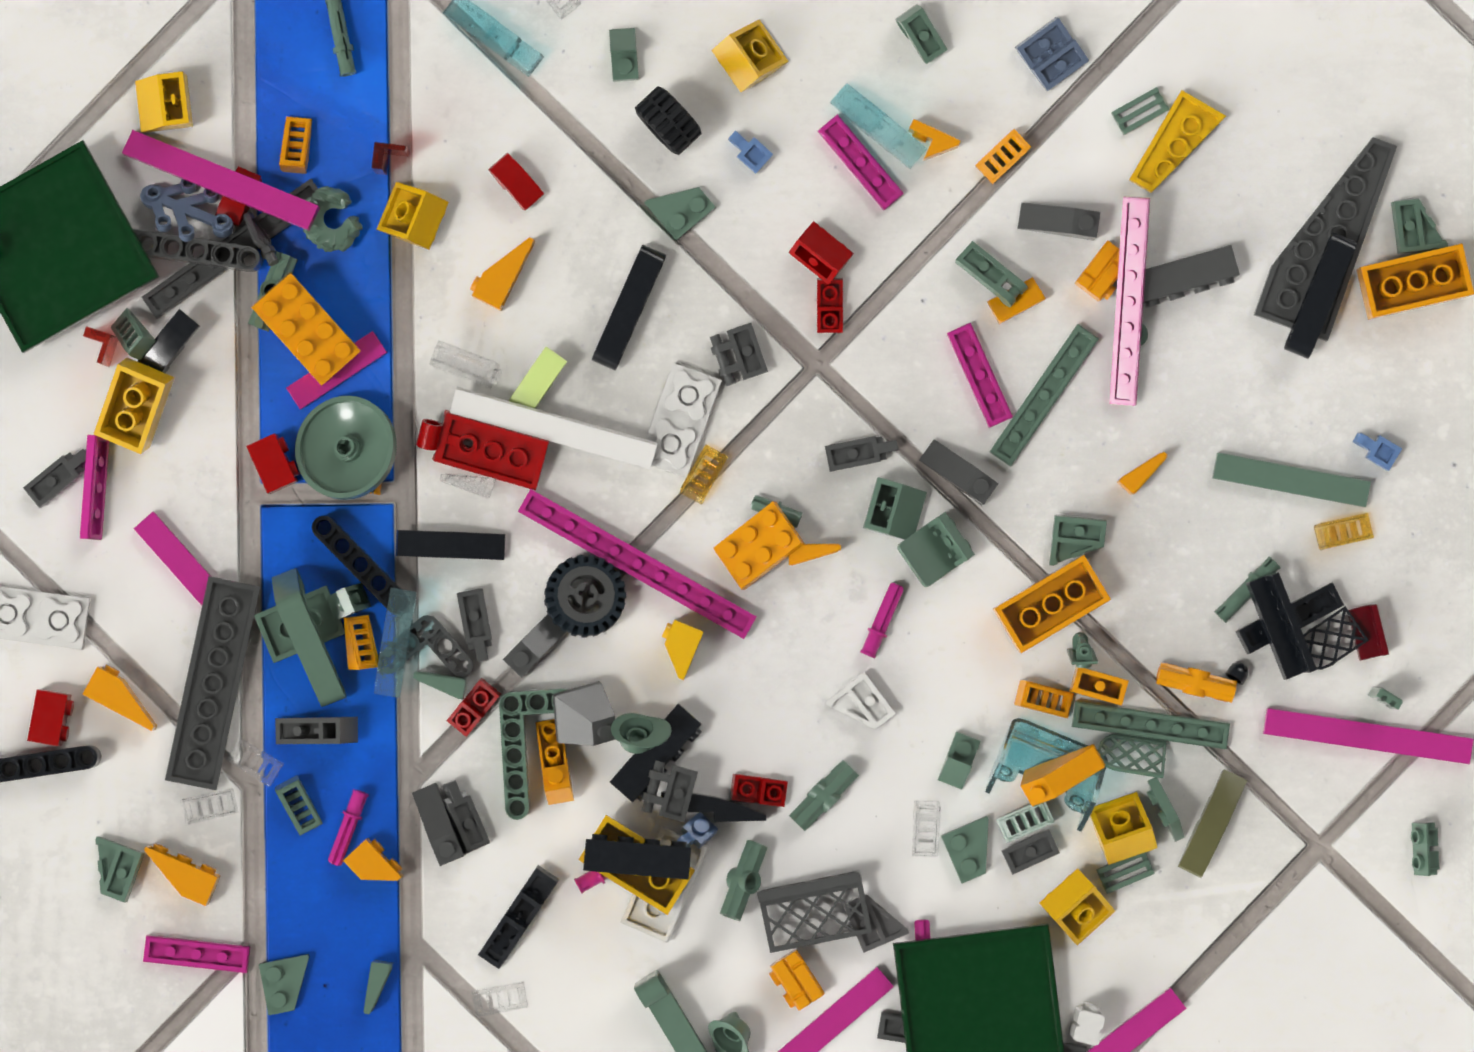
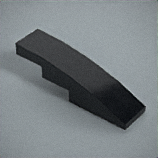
M179 309L155 338L156 342L142 359L137 362L166 373L171 363L185 348L184 345L200 328V325Z
M397 530L396 556L504 560L505 534Z
M1332 582L1291 602L1300 628H1303L1344 606V603ZM1260 619L1235 631L1247 654H1251L1269 644Z
M661 791V797L665 796L666 791ZM692 793L688 807V813L714 812V822L766 821V814L743 804L716 796Z
M538 865L478 956L500 969L560 879Z

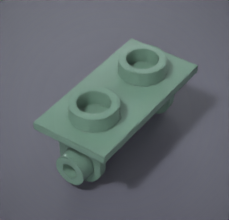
M1082 632L1076 633L1072 638L1073 649H1067L1071 664L1076 665L1078 668H1089L1092 664H1098L1095 652L1088 643L1087 635Z
M1435 822L1425 824L1412 823L1411 841L1413 843L1412 866L1414 868V875H1437V870L1440 869L1439 851H1430V846H1438V828L1435 827Z

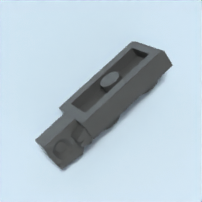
M873 436L825 446L829 470L832 472L881 462V460L887 459L886 453L898 451L897 440L883 442L882 436Z
M82 449L75 456L71 452L67 455H62L23 487L39 508H42L85 471L82 465L85 464L86 449Z
M483 588L457 593L465 642L468 644L469 650L475 649L477 662L487 661L486 647L492 646V636Z
M456 780L442 785L446 796L443 802L464 853H469L489 844L490 840L471 796H468L465 790L460 792Z

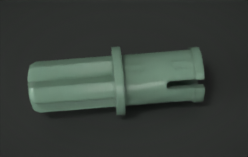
M755 495L751 503V509L760 512L772 501ZM779 501L777 504L792 526L797 528L803 512H798L781 505L782 502Z

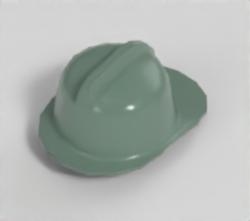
M636 713L623 714L617 717L611 726L612 736L620 742L624 750L633 754L644 753L655 746H659L670 737L672 732L671 725L666 720Z
M731 1012L721 1020H713L709 1023L708 1031L716 1052H749L747 1044L751 1035L750 1028L739 1018L736 1012Z

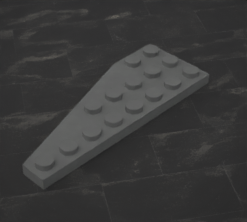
M1374 137L1370 139L1271 265L1254 316L1290 329L1292 328L1331 233L1335 232L1356 241L1357 245L1318 339L1328 341L1397 148L1396 145Z

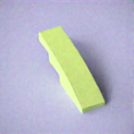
M545 347L509 401L537 409L539 403L567 364V361L548 347Z

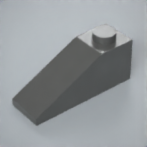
M1021 203L1017 229L1094 241L1097 238L1101 212L1070 207Z
M935 439L919 459L920 462L980 505L985 504L999 484Z
M548 614L503 659L521 678L566 634V632L560 630L561 627L552 622L553 619Z
M358 717L275 718L276 744L358 743Z
M437 783L413 792L412 795L439 866L464 857L466 854L462 849L446 811Z

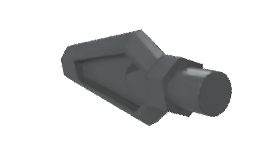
M252 212L245 213L243 218L253 244L261 250L260 254L263 259L267 260L269 266L276 265L279 261L275 255L276 250L272 246L270 237Z

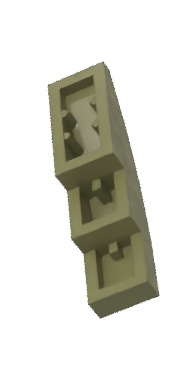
M1225 769L1221 772L1201 817L1190 836L1178 864L1179 868L1202 878L1248 780Z

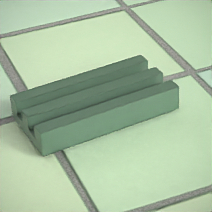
M1156 87L1114 110L1111 114L1124 136L1169 111V108ZM1153 95L1156 99L1120 119L1119 114ZM1158 104L1160 105L1161 109L1128 127L1124 126L1125 122Z
M1372 687L1368 694L1372 698H1378V702L1386 704V707L1399 710L1403 703L1402 699L1381 687Z
M1146 852L1096 869L1106 894L1155 874ZM1142 857V862L1107 877L1104 876V872ZM1146 867L1147 871L1111 886L1107 883L1140 868Z

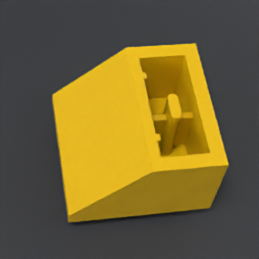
M183 71L157 74L135 81L141 133L193 127L188 78Z

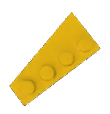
M1181 90L1129 181L1152 193L1226 115Z

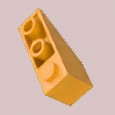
M555 719L535 722L544 790L548 805L574 801L566 745L556 741Z
M154 843L153 847L150 845L145 847L144 851L181 896L204 906L209 905L221 875L215 873L216 868L203 863L201 867L192 864V858L178 853L177 857L167 853L168 848Z

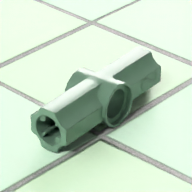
M276 251L275 255L279 262L274 266H270L266 279L260 286V294L257 301L267 292L268 287L276 285L289 272L293 274L297 259ZM253 310L248 324L270 332V328Z
M842 760L825 779L822 778L807 793V797L789 816L806 831L823 812L826 813L840 799L841 794L859 775Z
M747 840L738 866L732 868L727 874L726 883L729 890L720 911L721 915L741 921L750 894L756 893L760 888L761 877L758 872L768 847Z

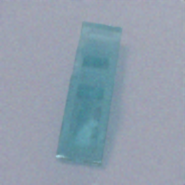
M452 0L443 12L454 23L527 77L532 74L544 58L540 52L528 45L519 36L500 24L494 17L470 0Z
M848 83L830 101L831 105L862 132L875 140L888 153L893 154L909 169L927 150L910 133Z
M396 588L390 589L374 694L400 698L417 592Z

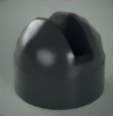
M1241 662L1233 663L1225 674L1229 679L1243 685L1248 677V668Z

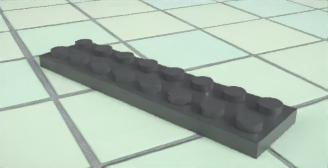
M208 576L165 775L166 781L217 790L260 586Z

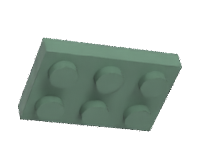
M327 585L306 593L307 606L324 643L345 634V628L341 619H335L327 597L331 595ZM277 606L254 615L273 663L297 654Z

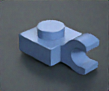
M734 131L728 138L735 147L741 150L737 158L755 174L773 155L755 137L750 142H747L737 131Z
M1357 433L1352 441L1369 451L1365 457L1366 459L1386 471L1391 469L1402 448L1381 435H1378L1374 441L1363 433Z
M699 812L682 827L680 832L683 835L677 841L687 842L686 847L694 844L700 849L717 833L718 828Z

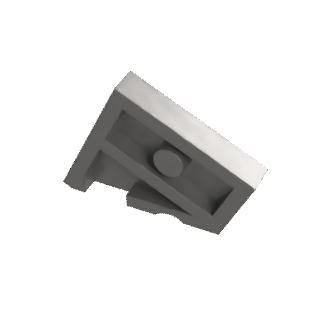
M865 894L872 933L856 936L863 953L909 934L908 929L870 896ZM860 897L851 900L847 903L854 907L860 899ZM860 903L857 909L862 912V907ZM843 904L845 911L849 916L852 910ZM854 912L849 919L853 929L866 928L864 918Z

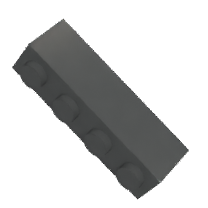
M1232 245L1146 269L1143 302L1145 308L1160 304L1159 299L1169 297L1170 301L1185 297L1184 292L1193 289L1195 294L1210 290L1209 285L1219 282L1220 287L1235 283L1234 278L1238 277L1240 273Z

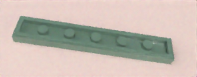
M1079 324L1076 325L989 451L991 454L1010 467L1012 466L1099 340L1098 337Z
M1222 453L1216 454L1212 479L1359 507H1366L1371 484L1370 481Z
M1075 701L1071 727L1227 750L1230 724Z

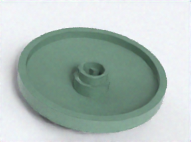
M356 396L334 397L315 407L301 424L295 443L296 463L304 480L317 492L339 500L359 498L375 490L390 473L397 450L395 430L388 416L372 402Z

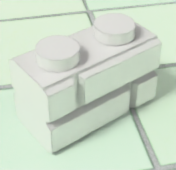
M1083 1002L1082 1006H1075L1073 1014L1075 1021L1071 1022L1069 1034L1075 1041L1094 1046L1099 1045L1102 1034L1100 1030L1103 1029L1105 1017L1100 1012L1101 1008L1098 1005Z

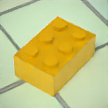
M128 357L117 364L94 435L136 453L142 454L151 446L175 377Z

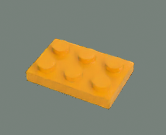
M772 501L713 549L741 590H746L805 543L777 502Z

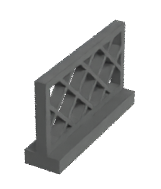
M860 870L763 889L757 892L770 953L872 933ZM858 888L860 899L854 907L841 899L846 890ZM842 891L839 897L833 892ZM823 894H829L836 899L829 912L816 904L819 897ZM813 896H817V897L815 898L814 902H812V901L809 900L808 898H809V897H813ZM803 899L811 904L804 917L790 909L795 900ZM791 901L788 907L782 904ZM838 902L852 910L845 922L831 914ZM860 903L862 907V912L857 909ZM777 904L785 909L778 922L768 916L766 906ZM813 907L826 914L819 927L806 920ZM788 912L801 920L794 932L780 924ZM854 912L864 918L866 928L855 930L847 925ZM828 917L842 925L837 934L829 935L821 930ZM770 922L776 925L772 931ZM803 922L816 930L813 937L809 940H803L796 935ZM778 927L791 935L786 944L774 946L772 935ZM844 927L850 930L849 932L841 933ZM818 933L824 935V937L815 938ZM793 937L799 941L790 943Z

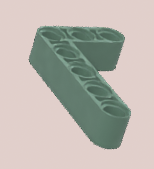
M297 568L273 576L272 585L277 609L321 707L347 698L339 675L307 606L305 588Z
M568 689L509 692L500 699L499 712L506 814L514 820L524 818L530 810L525 715L554 713L552 694ZM534 695H541L544 698L545 704L542 709L537 710L531 706L530 701ZM509 696H514L519 702L518 708L515 711L507 710L504 705L506 698ZM511 722L517 723L520 727V733L516 737H511L506 732V726ZM512 748L518 749L522 754V758L518 763H512L508 759V752ZM514 774L521 776L523 779V785L519 789H514L509 784V778ZM518 800L524 804L525 810L522 814L515 815L511 811L510 807L513 801Z
M658 970L635 983L634 990L645 1008L649 1007L675 1052H707Z

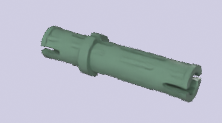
M325 0L335 45L333 54L337 55L340 77L355 75L356 70L352 56L354 48L349 41L342 0Z
M1269 556L1259 568L1248 574L1249 577L1214 612L1227 623L1251 598L1246 583L1266 574L1276 573L1281 567Z

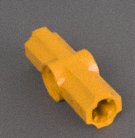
M1162 662L1158 668L1155 683L1182 690V693L1203 698L1207 696L1231 703L1237 688V681L1210 675L1211 673L1190 667L1186 669Z

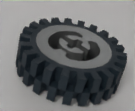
M577 555L575 558L571 557L565 562L560 563L550 575L544 591L546 612L553 619L552 622L561 627L560 630L563 632L567 631L575 637L577 635L581 636V638L594 637L602 632H606L619 619L626 604L625 583L620 578L621 574L619 571L616 572L614 570V566L611 563L604 562L605 559L601 557L599 559L594 558L595 555ZM590 579L600 586L603 594H599L596 587L592 584L590 585L588 596L592 598L587 600L584 608L589 609L594 604H598L600 608L596 612L583 614L575 611L570 606L568 598L573 600L576 607L579 608L581 606L583 597L579 594H582L586 583H582L577 588H572L570 584L573 581Z

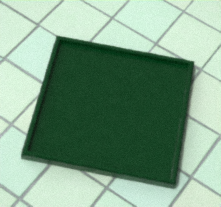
M84 140L0 186V314L22 353H26L160 277Z
M1048 923L893 943L906 1052H1064Z

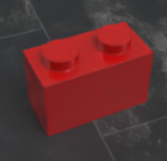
M814 221L788 252L828 285L854 254Z
M274 433L246 446L267 494L275 493L298 482L296 476L300 475L294 460L289 461L286 455L289 448L284 437L279 438Z
M44 689L36 690L27 741L53 746H62L63 741L67 742L70 729L69 726H66L67 718L72 716L74 701L71 700V694Z

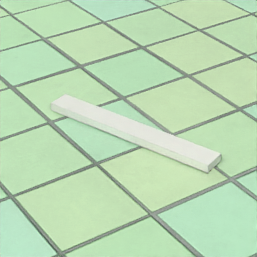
M461 387L456 388L450 410L451 414L651 469L658 444Z

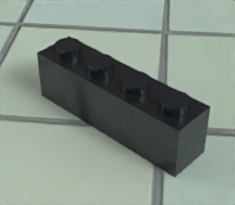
M679 703L664 719L671 725L672 732L670 737L664 743L655 746L651 750L640 754H633L610 781L632 803L636 798L641 802L643 793L647 792V786L650 781L648 775L650 769L653 770L655 760L665 762V765L670 760L676 762L685 752L681 747L686 741L689 740L692 743L702 732L699 729L702 723ZM664 766L663 773H666L668 770Z
M592 834V839H586L583 871L689 880L691 847H686L687 842L671 841V845L667 846L660 845V840L645 838L644 843H634V837L618 836V841L607 840L608 835Z

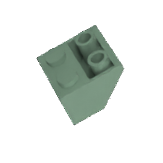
M878 477L863 528L905 540L916 532L927 492Z

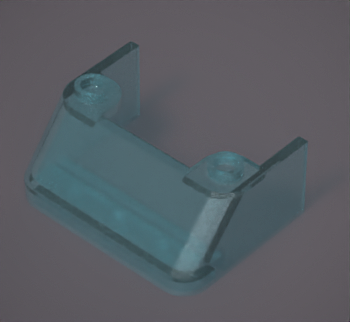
M1014 719L1008 728L992 767L985 792L990 794L996 779L1003 782H1012L1016 779L1018 773L1023 775L1026 769L1087 747L1088 745L1028 720ZM1106 766L1066 791L1064 797L1066 805L1071 810L1081 813L1077 830L1082 832L1096 805Z

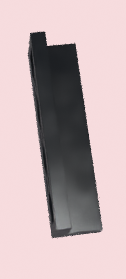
M1279 572L1269 573L1247 582V588L1283 680L1317 670Z

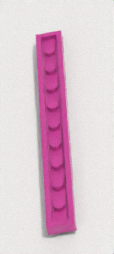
M531 489L518 510L519 513L597 557L605 559L606 562L611 563L613 566L743 639L757 617Z

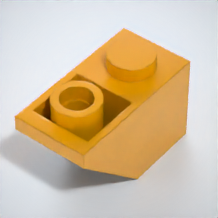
M369 838L365 839L343 860L360 880L398 881L403 877V874L400 872L403 868L395 859L391 858L388 860L382 853L385 849L376 839L372 841Z

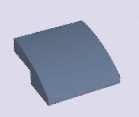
M1058 17L1052 19L1015 47L1046 91H1049L1089 61L1079 44L1071 37Z

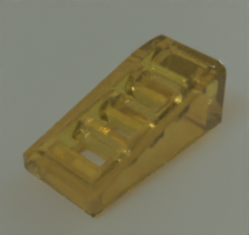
M705 444L681 486L680 493L699 504H703L728 456ZM705 456H708L714 459L715 461L719 462L718 465L716 466L710 463L709 461L705 460ZM700 465L713 471V474L711 475L700 469ZM695 474L707 480V484L694 478ZM690 483L698 487L699 489L703 490L702 493L690 487Z
M1368 513L1314 525L1320 550L1374 538ZM1358 520L1362 531L1361 536H1359L1356 521ZM1346 523H1349L1352 538H1349ZM1337 525L1339 527L1341 540H1338V535L1335 527Z

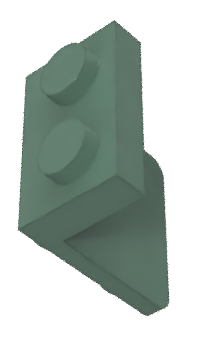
M946 512L927 523L897 546L898 551L924 587H929L955 567L975 555L969 542L963 538L956 528L955 522Z

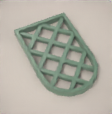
M1111 734L1100 742L1098 752L1107 768L1118 772L1157 778L1164 777L1167 741ZM1111 740L1115 745L1108 748L1104 744L1106 741ZM1128 742L1133 748L1126 751L1121 745ZM1144 744L1150 749L1146 754L1139 749ZM1117 747L1123 753L1118 757L1111 752ZM1163 747L1162 756H1161V755L1157 752V750H1159L1160 748ZM1135 750L1141 756L1136 760L1130 755ZM1153 753L1159 758L1154 763L1148 758ZM1109 754L1114 760L1108 762L1103 756ZM1124 757L1131 761L1127 766L1120 761ZM1143 759L1149 764L1145 769L1138 764ZM1162 762L1161 771H1160V770L1156 767V765H1158L1159 763ZM1153 768L1156 772H1151L1148 770Z

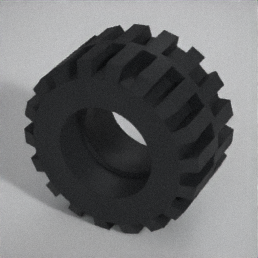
M657 86L635 107L636 114L641 121L674 154L680 155L702 134L699 125L693 117L662 87Z

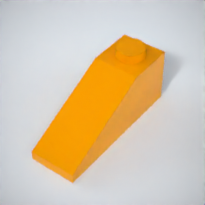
M529 237L485 270L481 277L476 276L470 290L474 291L472 297L502 311L535 244V240Z
M107 664L104 668L101 666L97 667L83 695L151 731L156 730L157 724L125 679L118 676L120 671Z
M1092 744L1024 770L1020 786L1033 807L1068 791L1105 768V763L1095 745Z

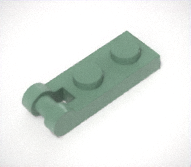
M973 241L956 258L955 263L995 294L1007 307H1011L1016 302L1015 298L1028 289L1021 279ZM1006 282L1012 286L1009 291L1002 287Z

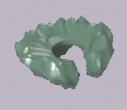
M328 186L321 187L315 193H312L311 197L306 199V201L318 205L320 209L310 231L303 229V232L306 234L307 239L317 245L318 249H323L325 252L336 250L344 252L353 244L355 238L360 235L362 225L359 222V217L353 215L348 217L342 226L337 229L327 227L324 223L325 212L331 208L346 209L352 201L349 195L341 189H334Z

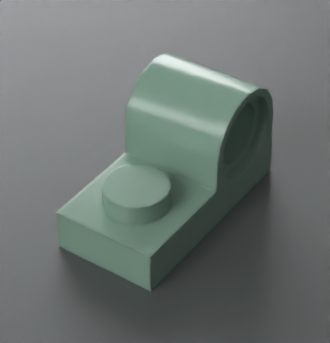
M916 4L895 19L899 28L912 42L924 63L928 64L948 50L921 6Z

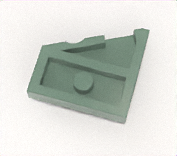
M699 187L649 199L644 202L676 241L716 208Z
M1419 199L1391 202L1397 254L1448 247V243L1446 240H1442L1435 229L1436 224L1426 214V209Z
M1054 515L1049 565L1054 566L1072 557L1076 558L1086 552L1104 547L1107 521Z
M1154 777L1148 780L1150 790L1146 793L1152 805L1157 804L1160 810L1158 816L1163 826L1168 827L1175 842L1185 838L1180 819L1158 778Z
M987 816L941 835L961 884L986 874L989 822Z
M97 836L95 842L98 845L99 861L97 862L98 871L101 875L99 881L100 893L126 903L128 902L145 853Z
M309 954L259 964L268 1015L295 1010L309 962Z

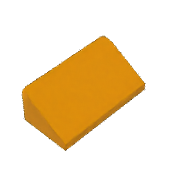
M1033 277L1024 281L1028 289L1015 298L1016 302L1011 307L1004 305L997 296L987 301L998 324L1011 319L1046 299Z

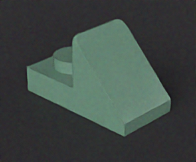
M635 28L609 30L613 82L639 80Z
M362 583L344 587L327 597L336 620L372 607Z
M956 732L937 780L962 790L972 769L971 765L981 741Z

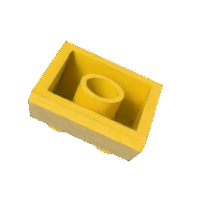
M760 20L729 34L711 50L740 92L758 84L789 62Z
M396 182L376 230L430 250L449 202L427 191Z
M674 620L673 624L667 623L662 637L666 639L665 647L678 678L684 680L704 631Z
M1137 792L1088 808L1099 844L1108 865L1157 848L1153 828Z
M1078 868L1039 902L1077 946L1115 912L1108 901Z

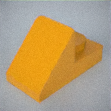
M913 119L908 130L913 133L911 137L922 143H926L927 140L931 142L923 161L957 149L961 141Z

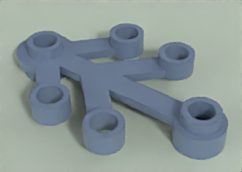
M181 179L180 184L165 188L153 184L142 189L140 193L141 202L147 208L153 210L156 218V228L160 232H167L172 227L171 218L164 213L163 206L173 211L179 227V238L182 241H191L195 236L194 227L188 223L186 216L212 226L213 233L217 237L225 238L233 232V222L229 216L225 214L215 216L193 207L204 203H216L220 196L215 192L204 189L203 193L178 200L171 198L181 193L192 194L196 191L197 186L183 179ZM209 193H215L213 196H208ZM167 222V224L161 225L160 223ZM184 231H190L189 234H183Z

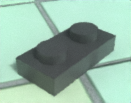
M1049 829L1001 850L1012 875L1060 853Z

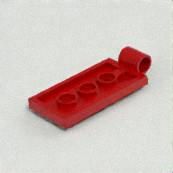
M445 410L443 424L432 419L422 420L416 445L425 450H436L432 458L435 462L536 491L550 441L451 414L449 410ZM471 439L473 441V446L466 447L464 445V440Z

